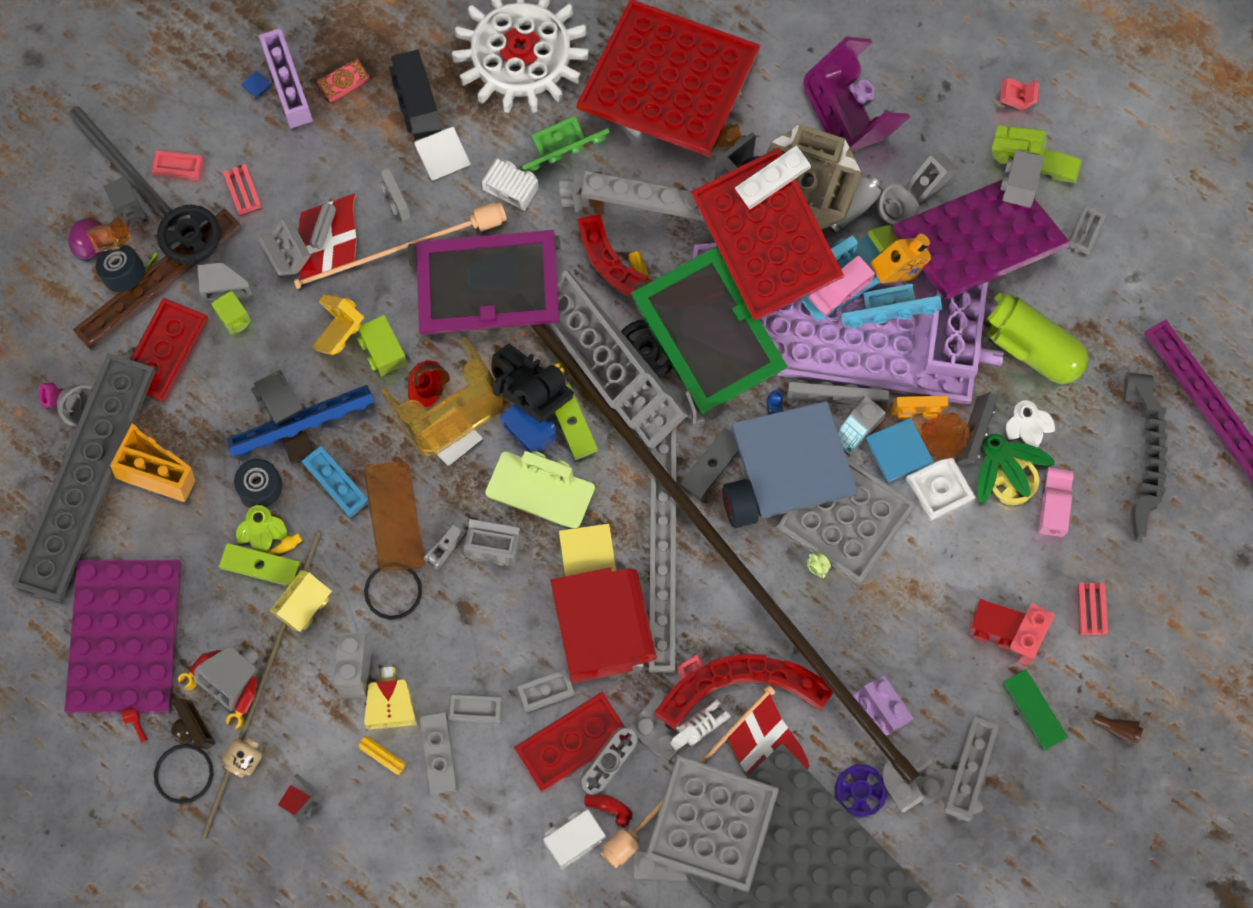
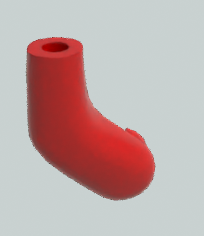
M587 793L585 795L584 804L586 807L616 816L615 822L618 826L627 827L630 823L629 820L633 819L631 809L618 799L605 794L590 795Z

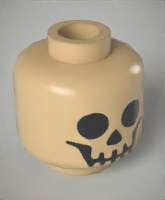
M245 737L243 741L234 739L223 755L222 759L226 764L224 768L241 778L243 775H251L262 758V753L257 749L259 744L248 737Z

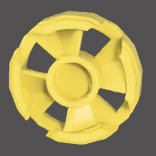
M1013 457L1022 469L1027 466L1032 472L1031 476L1027 477L1031 492L1030 496L1019 497L1017 490L999 467L1000 464H998L997 477L991 493L995 494L1003 504L1016 506L1028 502L1038 490L1039 476L1032 463ZM1003 485L1005 490L1000 493L997 487Z

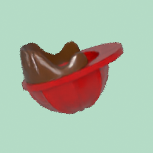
M423 361L418 363L409 372L408 398L411 404L417 408L424 409L434 404L443 394L445 385L450 381L449 373L437 361Z

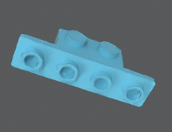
M913 284L864 292L866 309L842 313L841 318L844 327L859 328L863 324H882L889 319H908L913 315L922 313L931 315L938 310H942L940 296L915 300Z

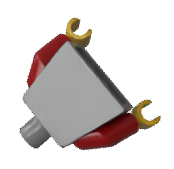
M232 647L206 652L189 668L190 672L188 674L183 673L179 675L178 682L183 684L189 678V683L184 687L185 690H193L196 684H198L230 711L235 709L234 714L227 716L226 724L229 725L233 717H237L238 724L235 729H240L244 724L242 715L247 713L255 698L258 681L255 677L257 669L253 663L258 660L259 656L250 647L241 654Z

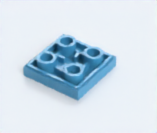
M911 418L865 438L887 483L933 463V459Z

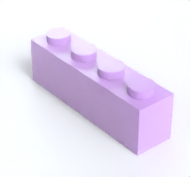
M282 29L258 35L290 128L312 122L311 113Z

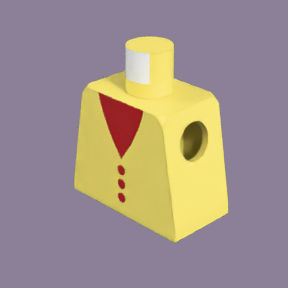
M395 667L380 668V682H373L368 685L364 720L368 730L417 725L406 680H396Z

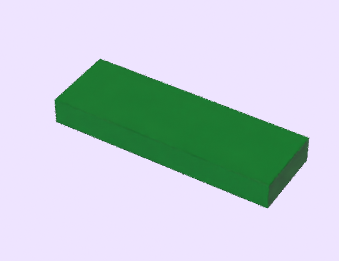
M1027 669L1003 682L1044 751L1068 738Z

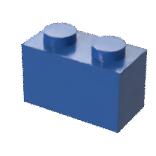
M515 404L500 416L501 425L527 452L537 451L543 453L557 440V428L549 419L539 423Z

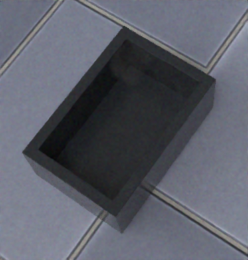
M419 49L391 56L393 66L389 67L394 91L398 97L401 113H403L407 133L412 132L414 140H418L441 132L438 110Z

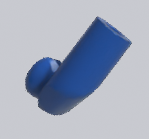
M773 390L767 397L766 402L769 415L784 411L782 404L783 394L778 390Z

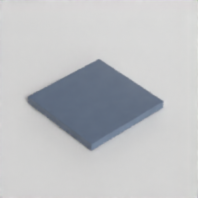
M827 401L732 423L731 428L747 478L754 490L760 519L857 495L858 491Z

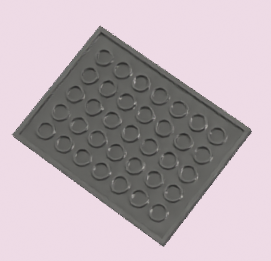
M783 744L747 776V778L779 788L749 892L747 893L685 872L718 908H926L933 901L918 883Z

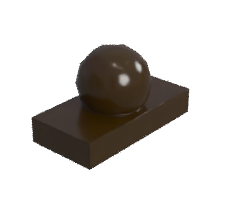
M182 698L174 702L173 705L181 719L176 720L172 724V738L180 744H186L194 740L197 748L209 749L214 746L215 741L194 703L191 700Z

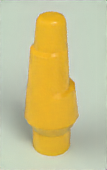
M299 532L294 535H288L280 544L267 553L278 556L295 548L298 543L303 541V538Z

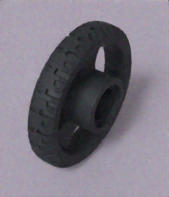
M182 205V207L179 206L175 210L172 209L163 217L158 227L157 240L160 249L170 260L179 264L191 265L204 261V259L209 258L216 251L221 240V228L215 215L208 209L199 205ZM190 215V218L180 220L176 224L174 231L168 230L175 220L182 216ZM204 221H208L212 228V236L209 243L203 242L204 236L199 228ZM194 232L192 236L184 237L187 233ZM179 242L184 249L194 250V254H180L173 251L170 246L173 243Z
M640 319L628 324L621 331L659 378L665 376V374L671 371L672 367L668 360L662 366L656 364L659 358V344L654 336L643 334L638 336L635 341L629 338L635 331L649 329L645 320ZM664 324L678 348V342L673 331ZM645 346L653 348L648 354L640 352Z

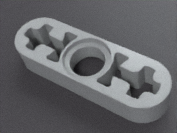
M627 727L617 728L580 777V786L586 793L590 795L599 794L609 783L637 744V736L633 730ZM629 733L628 739L630 743L628 745L625 743L621 745L619 750L623 753L620 756L618 752L610 747L613 744L617 748L621 742L618 738L619 735H627ZM607 753L613 754L616 759L615 764L611 768H605L601 763L602 757ZM597 765L607 775L604 777L600 774L597 777L596 781L599 784L596 788L594 786L587 788L589 783L586 780L589 776L594 778L597 775L598 771L594 770Z

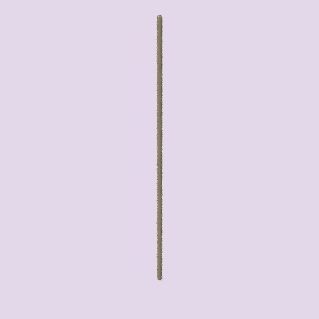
M317 531L302 568L303 571L307 572L321 535L320 531ZM283 621L258 684L255 698L238 739L242 741L286 628V624ZM227 769L203 829V838L208 834L231 772Z

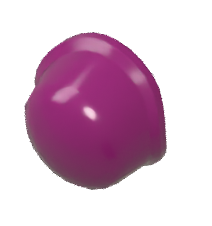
M93 219L79 220L70 229L69 247L72 253L80 259L93 258L109 248L111 244L110 231L99 221Z

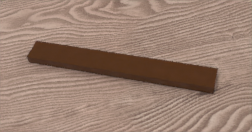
M226 208L215 216L221 228L219 246L242 228L241 224ZM207 222L200 228L204 236L203 242L209 243L212 236L211 225ZM180 244L173 249V251L180 254H194V250H186ZM164 256L144 273V277L138 285L126 292H119L75 327L73 331L89 349L93 348L196 264H179Z

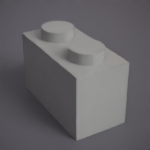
M1016 150L1013 159L1008 158L1005 173H1009V176L1003 177L1000 190L1005 191L1002 201L1031 208L1044 156Z

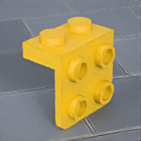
M324 294L318 302L335 318L312 348L317 352L334 355L342 351L348 337L358 331L364 316L355 309L356 304L348 297L341 298L337 295L330 296Z

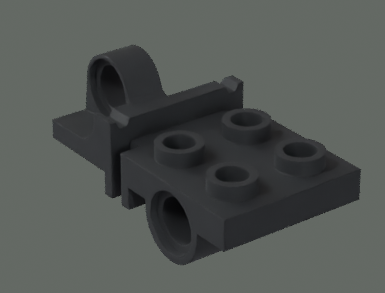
M508 343L492 355L491 372L496 379L492 392L497 397L502 393L512 403L541 423L573 399L574 391L565 385L564 374L558 367L549 365L543 369L540 367L541 361L539 359L533 362L534 355L530 354L527 357Z

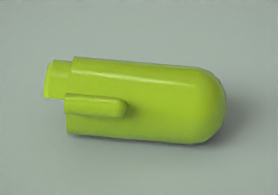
M1002 292L994 297L999 303L987 319L992 323L988 337L995 344L1054 383L1071 384L1081 378L1088 367L1089 356L1087 348L1080 340L1015 294L1010 296L1008 293Z

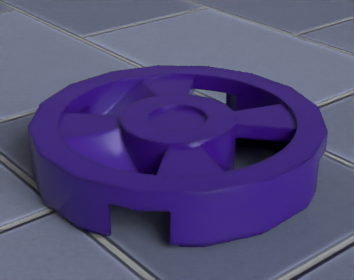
M855 764L845 769L838 776L834 786V797L853 817L867 818L876 814L884 806L887 798V788L882 776L875 768L864 764ZM849 773L854 780L853 784L843 780ZM870 774L878 780L873 785L867 782ZM870 796L879 801L878 805L872 810L866 801ZM852 797L855 802L851 808H848L843 801Z

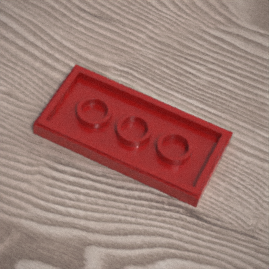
M162 298L130 358L132 361L154 367L156 370L146 396L163 403L165 402L208 320L206 314Z
M602 691L516 745L514 749L541 793L590 763L617 728L625 726ZM620 734L618 738L623 742L628 739L630 734Z

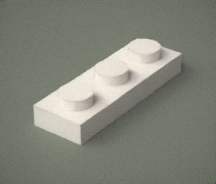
M796 145L736 186L735 189L750 210L809 170L811 165Z

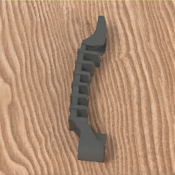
M1127 372L1123 385L1124 401L1136 402L1142 412L1141 417L1150 418L1145 420L1144 430H1150L1145 435V443L1154 444L1147 446L1146 456L1155 457V459L1148 458L1145 464V469L1154 470V472L1145 471L1142 477V482L1152 483L1153 485L1139 483L1137 485L1136 493L1145 496L1139 498L1131 510V528L1134 541L1141 543L1142 538L1147 536L1149 513L1155 510L1158 504L1162 503V496L1166 490L1164 488V481L1167 477V474H1165V467L1167 466L1165 455L1168 447H1165L1167 434L1165 433L1167 421L1164 419L1166 407H1162L1153 396V375Z

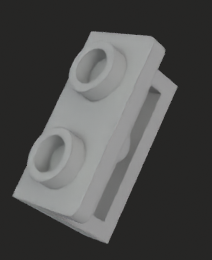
M282 218L271 234H260L258 237L278 275L298 274L311 256L290 218Z

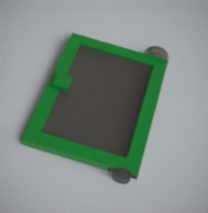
M717 246L648 284L643 280L633 286L634 292L631 293L637 309L657 340L686 392L689 391L695 408L698 409L705 422H709L726 412L727 409L724 403L787 369V364L760 319L754 322Z

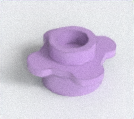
M861 79L857 84L852 83L849 86L850 91L853 92V96L858 102L864 104L866 100L874 99V87L868 80Z

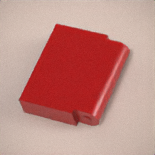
M611 567L550 579L571 684L633 671L632 666L645 664L657 658L636 569H623L612 572Z

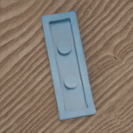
M322 446L302 460L307 470L349 518L370 503L368 498Z

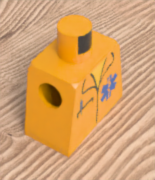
M919 234L915 238L899 239L891 244L870 263L881 283L913 280L921 272L924 265L931 260V254L927 249L930 241L924 234Z

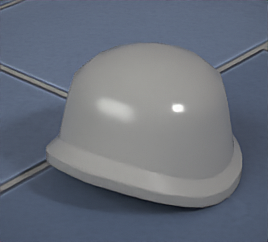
M892 184L882 192L877 210L884 222L894 225L917 215L919 205L914 196L902 185Z
M85 384L66 387L60 392L57 399V409L60 418L66 424L77 427L93 388Z

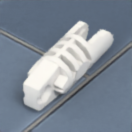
M715 699L677 728L680 733L673 737L670 744L676 751L687 743L693 746L728 720L731 715L726 711L714 720L710 712L715 711L720 705V702Z

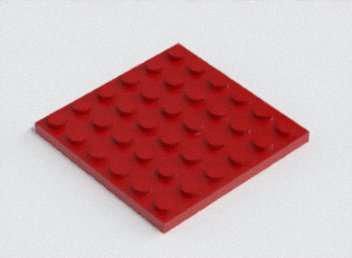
M629 0L577 102L576 109L710 157L760 51V44L636 0Z

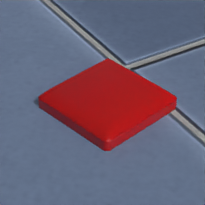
M290 785L278 806L296 815L309 800L310 796Z

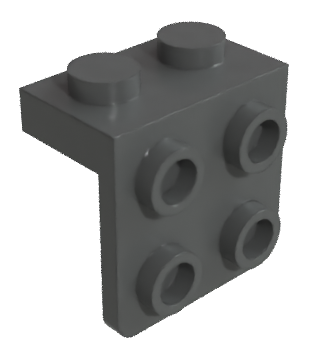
M750 133L748 136H741L732 148L723 150L717 156L715 179L739 168L745 160L753 157L756 135L754 133Z

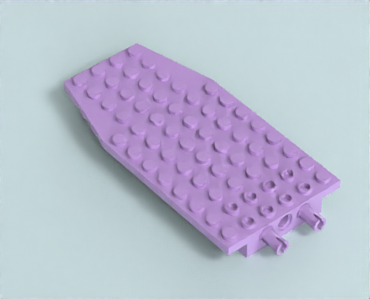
M828 242L830 248H833L832 246L835 243ZM717 244L694 245L692 259L711 250ZM711 263L689 275V279L717 274V271ZM921 270L913 280L881 283L869 291L913 284L915 300L940 296L942 310H938L931 315L922 313L913 315L908 319H889L882 324L868 323L863 324L859 328L844 327L841 318L842 313L866 309L863 294L820 321L813 318L801 300H797L761 318L760 321L788 366L787 369L776 374V376L829 382L842 386L854 384L858 388L878 386L883 388V390H889V393L914 397L948 396V402L970 405L972 402L974 378L977 374L979 363L1001 366L1003 362V350L982 348L981 345L983 320L991 315L998 304L987 303L988 282L945 300L925 272ZM719 276L720 283H721V286H722V289H723L724 283H723V281L721 280V278H720V276ZM721 299L698 305L684 306L679 338L757 369L770 363L746 320L738 322L731 310L737 305Z

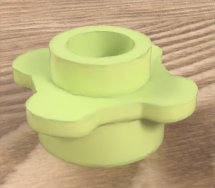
M820 552L809 554L810 558L806 560L809 570L814 575L824 578L825 573L831 568L829 560Z

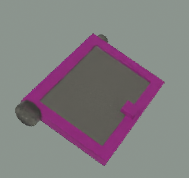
M554 230L422 241L409 244L408 256L411 268L417 267L420 335L560 323L556 250H561L560 235H555Z

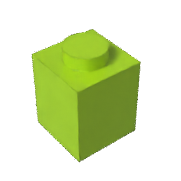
M232 290L211 303L215 313L230 335L243 331L251 323L248 313Z

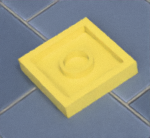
M609 524L559 531L565 576L611 567L612 572L616 571Z

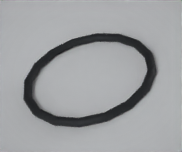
M398 563L385 564L374 570L368 577L364 588L365 601L370 610L379 617L390 620L403 618L412 613L420 602L422 595L421 581L416 572L406 565ZM398 567L405 569L414 576L417 582L418 596L416 602L408 611L401 615L389 616L381 614L373 608L369 601L368 588L370 581L376 573L385 568Z
M189 744L177 745L165 751L158 759L154 769V783L160 795L170 802L179 804L193 802L203 796L210 787L213 778V766L207 753L197 748V746ZM189 748L198 751L205 757L209 765L207 784L199 794L190 799L179 800L171 798L163 792L158 783L157 773L160 763L166 755L174 750Z

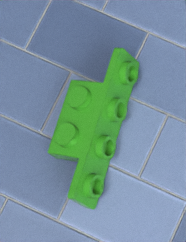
M573 116L534 133L531 137L540 157L519 166L520 171L527 169V171L533 172L540 169V163L549 160L551 164L562 159V153L570 150L571 154L585 149L583 144L592 141L594 145L606 140L604 135L610 133L609 128L584 138L578 121Z

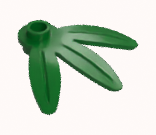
M988 435L982 442V449L986 453V457L983 460L978 475V500L984 503L989 498L995 485L998 464H1000L1005 476L1022 496L1029 497L1031 492L1028 479L1020 464L1013 457L1043 466L1054 465V459L1046 452L1032 445L1015 442L1007 443V440L1002 435ZM991 443H997L999 446H992Z

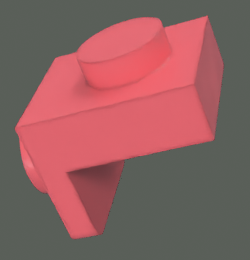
M1009 77L1003 79L1000 102L1022 111L1035 104L1039 98V82L1034 80L1025 85Z

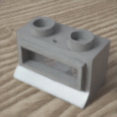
M469 519L464 546L465 556H469L470 560L483 562L484 559L493 560V563L500 566H508L509 563L515 564L521 539L520 528Z

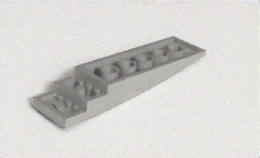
M565 270L557 278L560 323H550L548 325L610 407L618 411L627 425L636 430L649 448L654 449L688 414L607 314L568 270ZM545 291L533 303L537 310H546Z

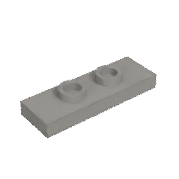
M446 712L420 716L430 795L456 792L457 786Z

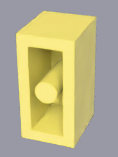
M301 570L269 611L291 629L301 632L302 629L305 630L310 626L315 612L327 604L328 596L332 591L312 574Z

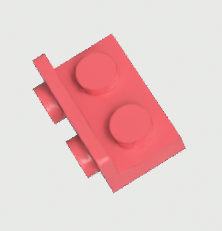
M1033 603L1029 606L1010 645L1011 650L1021 655L1018 662L1026 666L1034 660L1055 614Z

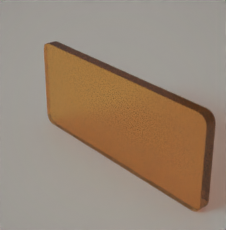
M406 462L366 465L364 474L379 569L381 571H396L422 568L425 562L409 465Z

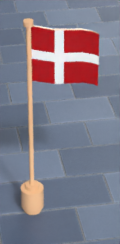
M356 193L328 202V204L335 206L336 212L321 249L311 247L309 241L322 205L301 212L298 231L311 256L300 270L299 279H295L294 283L296 288L299 289L302 288L301 285L414 246L416 242L428 241L473 225L474 229L479 228L480 232L502 225V222L507 220L501 202L496 204L491 202L472 209L474 214L469 215L470 221L355 261L357 235L354 218Z
M769 685L764 689L763 695L699 761L705 763L728 740L739 765L747 776L781 744L806 769L810 767L802 746L782 720L771 697L775 690ZM662 801L633 831L629 828L626 831L620 828L603 846L604 850L600 854L613 868L616 869L619 865L623 866L640 848L637 843L640 840L637 834L660 811Z

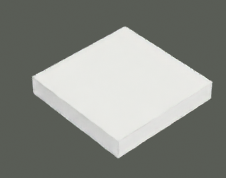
M951 455L906 477L930 521L976 498Z

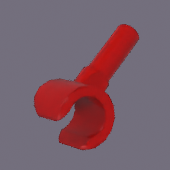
M133 708L122 710L124 724L133 723L141 743L147 741L141 727L140 714Z

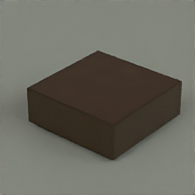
M306 431L283 440L291 464L301 462L313 452Z

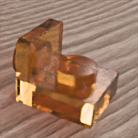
M116 217L109 224L92 226L86 231L96 253L120 249L131 238L122 217Z

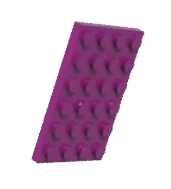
M1003 179L895 223L892 230L898 239L915 238L919 234H924L928 237L930 245L927 249L931 254V260L924 265L922 270L945 300L1068 248L1070 241L1035 198L1031 208L1002 201L1005 192L1000 190Z
M180 560L77 561L65 713L122 714V710L129 708L135 709L139 714L171 713L181 574Z

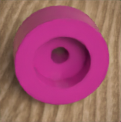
M53 382L41 384L38 391L41 405L44 408L57 407V399L63 388L58 389Z

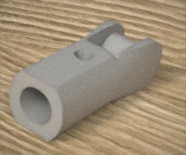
M451 524L439 541L426 554L424 561L426 563L431 562L435 565L434 568L438 570L465 536L464 532L454 524ZM439 549L444 551L441 557L435 554Z

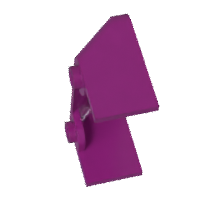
M846 36L806 73L803 86L826 133L845 138L853 152L885 140L911 117L908 113L884 112L881 116L870 120L862 103L855 99L849 86L859 78L861 73V65L857 56L871 45L872 41L867 38Z

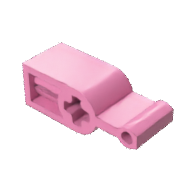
M859 255L841 269L844 278L809 296V300L824 316L830 314L840 304L849 301L873 282L875 272Z
M1048 467L1038 533L1064 537L1068 532L1074 471Z

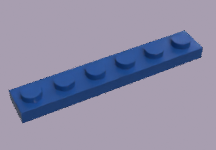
M364 385L307 407L302 412L277 425L273 420L229 437L227 442L233 457L236 455H246L254 448L269 446L280 438L295 436L299 431L306 428H316L329 419H339L355 409H365L371 403H374L368 385Z

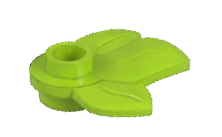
M262 505L251 507L247 511L246 520L240 523L236 530L238 544L250 541L254 550L267 553L270 549L273 539L283 540L288 535L284 522L280 518L272 516L269 509ZM256 513L263 515V520L259 523L254 520Z

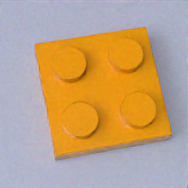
M948 396L897 397L890 406L891 416L898 415V419L913 418V415H923L925 419L937 418L938 414H941L948 407Z

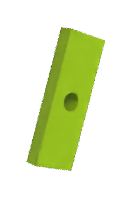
M566 384V386L572 390L570 384ZM573 395V399L554 412L574 460H578L598 452V448L576 397ZM575 421L576 424L569 425L568 422Z
M227 543L219 568L289 586L298 575L301 563L296 560ZM264 563L262 569H257L259 564Z

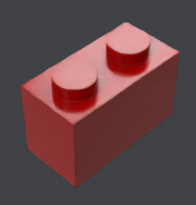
M980 599L975 606L968 634L973 635V638L980 642L992 641L998 643V646L1002 649L1011 650L1010 645L1026 613Z

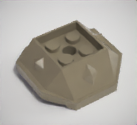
M801 124L773 140L769 145L767 153L780 148L781 152L785 154L797 145L810 163L811 168L795 179L820 229L822 230L844 221L863 174L847 140ZM814 177L813 184L809 187H804L805 179Z

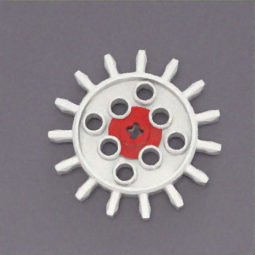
M492 0V5L495 9L487 15H484L479 9L471 5L468 8L469 16L479 23L475 30L457 26L455 28L456 38L470 41L471 49L452 51L453 62L472 61L474 68L460 75L461 84L464 86L480 78L485 85L478 93L479 102L483 104L495 90L505 95L503 107L506 113L510 112L514 97L526 96L528 97L529 107L532 112H537L538 100L536 94L546 90L559 103L563 101L562 91L556 85L559 79L564 77L577 84L581 81V74L567 67L569 59L588 60L589 57L588 49L570 48V40L586 36L585 25L567 30L563 25V22L573 14L570 4L554 14L547 9L550 0H540L538 5L525 3V0H517V3L503 5L501 0ZM502 21L508 23L506 26L503 27L497 25L499 22ZM525 25L531 27L526 31L520 29V27ZM547 29L554 31L549 35L543 33ZM495 42L503 43L500 47L492 46ZM540 50L549 51L546 55L538 54ZM490 62L498 63V65L493 68L487 66V64H489ZM513 66H519L521 68L519 71L516 72L510 70V68ZM536 70H542L544 72L540 76L533 74V72Z

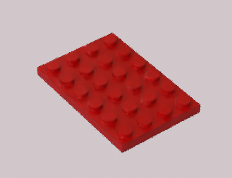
M780 148L691 191L754 322L844 278V274L796 179L750 210L735 189L736 186L782 156L783 153Z

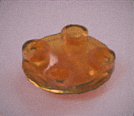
M951 412L939 415L937 418L924 422L921 427V438L933 458L942 460L954 458L961 454L968 446L970 430L966 422L957 413Z

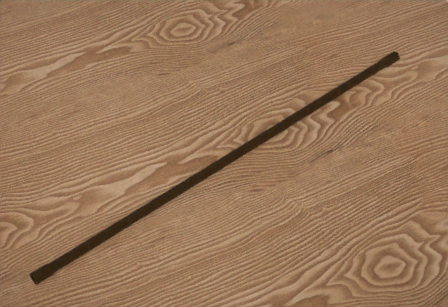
M522 294L516 295L510 301V304L517 312L535 311ZM545 324L530 325L889 759L893 768L907 784L914 781L920 775L918 771L898 751L665 468L627 425L616 409L610 407L582 368Z

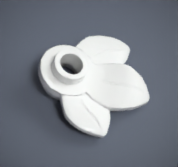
M1024 400L1015 405L1013 417L1007 421L1005 431L1008 440L1021 437L1025 444L1038 447L1042 441L1043 432H1054L1055 424L1047 412L1038 410L1033 402ZM1024 408L1029 409V417L1023 415Z

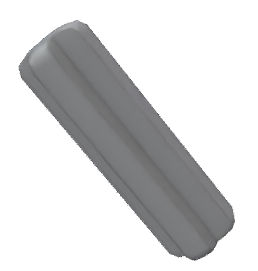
M328 203L322 205L309 241L311 247L323 248L336 212L334 205Z

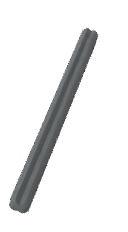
M80 107L72 109L69 113L71 118L119 172L126 176L129 183L163 220V217L172 209ZM178 218L177 220H175V221L170 225V227H172V226H174L176 223H178L179 218Z

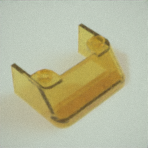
M466 336L462 338L465 355L470 362L465 365L463 375L469 385L428 411L420 402L415 400L407 401L398 406L386 387L381 389L387 406L418 451L426 457H433L500 415L505 407L502 394L497 397L492 392L494 379L488 367Z

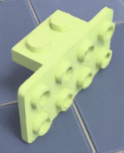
M525 451L523 457L510 452H503L485 493L490 499L570 529H575L581 525L595 491V486L593 483L574 477L572 468H570L568 463L561 460L551 461L546 459V456L540 452L532 451L530 453Z

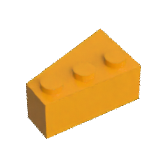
M133 423L110 464L115 479L182 502L186 501L195 483L193 471L189 465L169 450L166 451L153 438L142 433Z

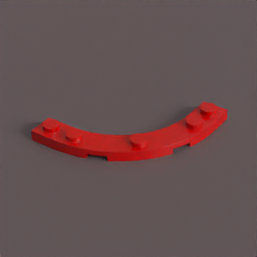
M601 214L577 219L586 255L592 266L607 283L623 294L633 298L632 292L654 281L630 266H625L620 261L619 256L612 249L608 241ZM717 273L694 279L680 280L649 297L651 304L659 306H691L724 299V293Z
M739 654L710 661L708 665L687 674L668 693L655 710L654 716L676 730L691 709L702 698L721 687L742 682H760L781 687L799 696L819 711L824 708L834 693L821 677L794 662L768 658L767 655Z

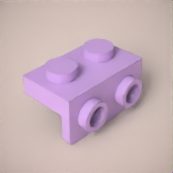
M885 675L863 686L853 695L886 736L914 719Z

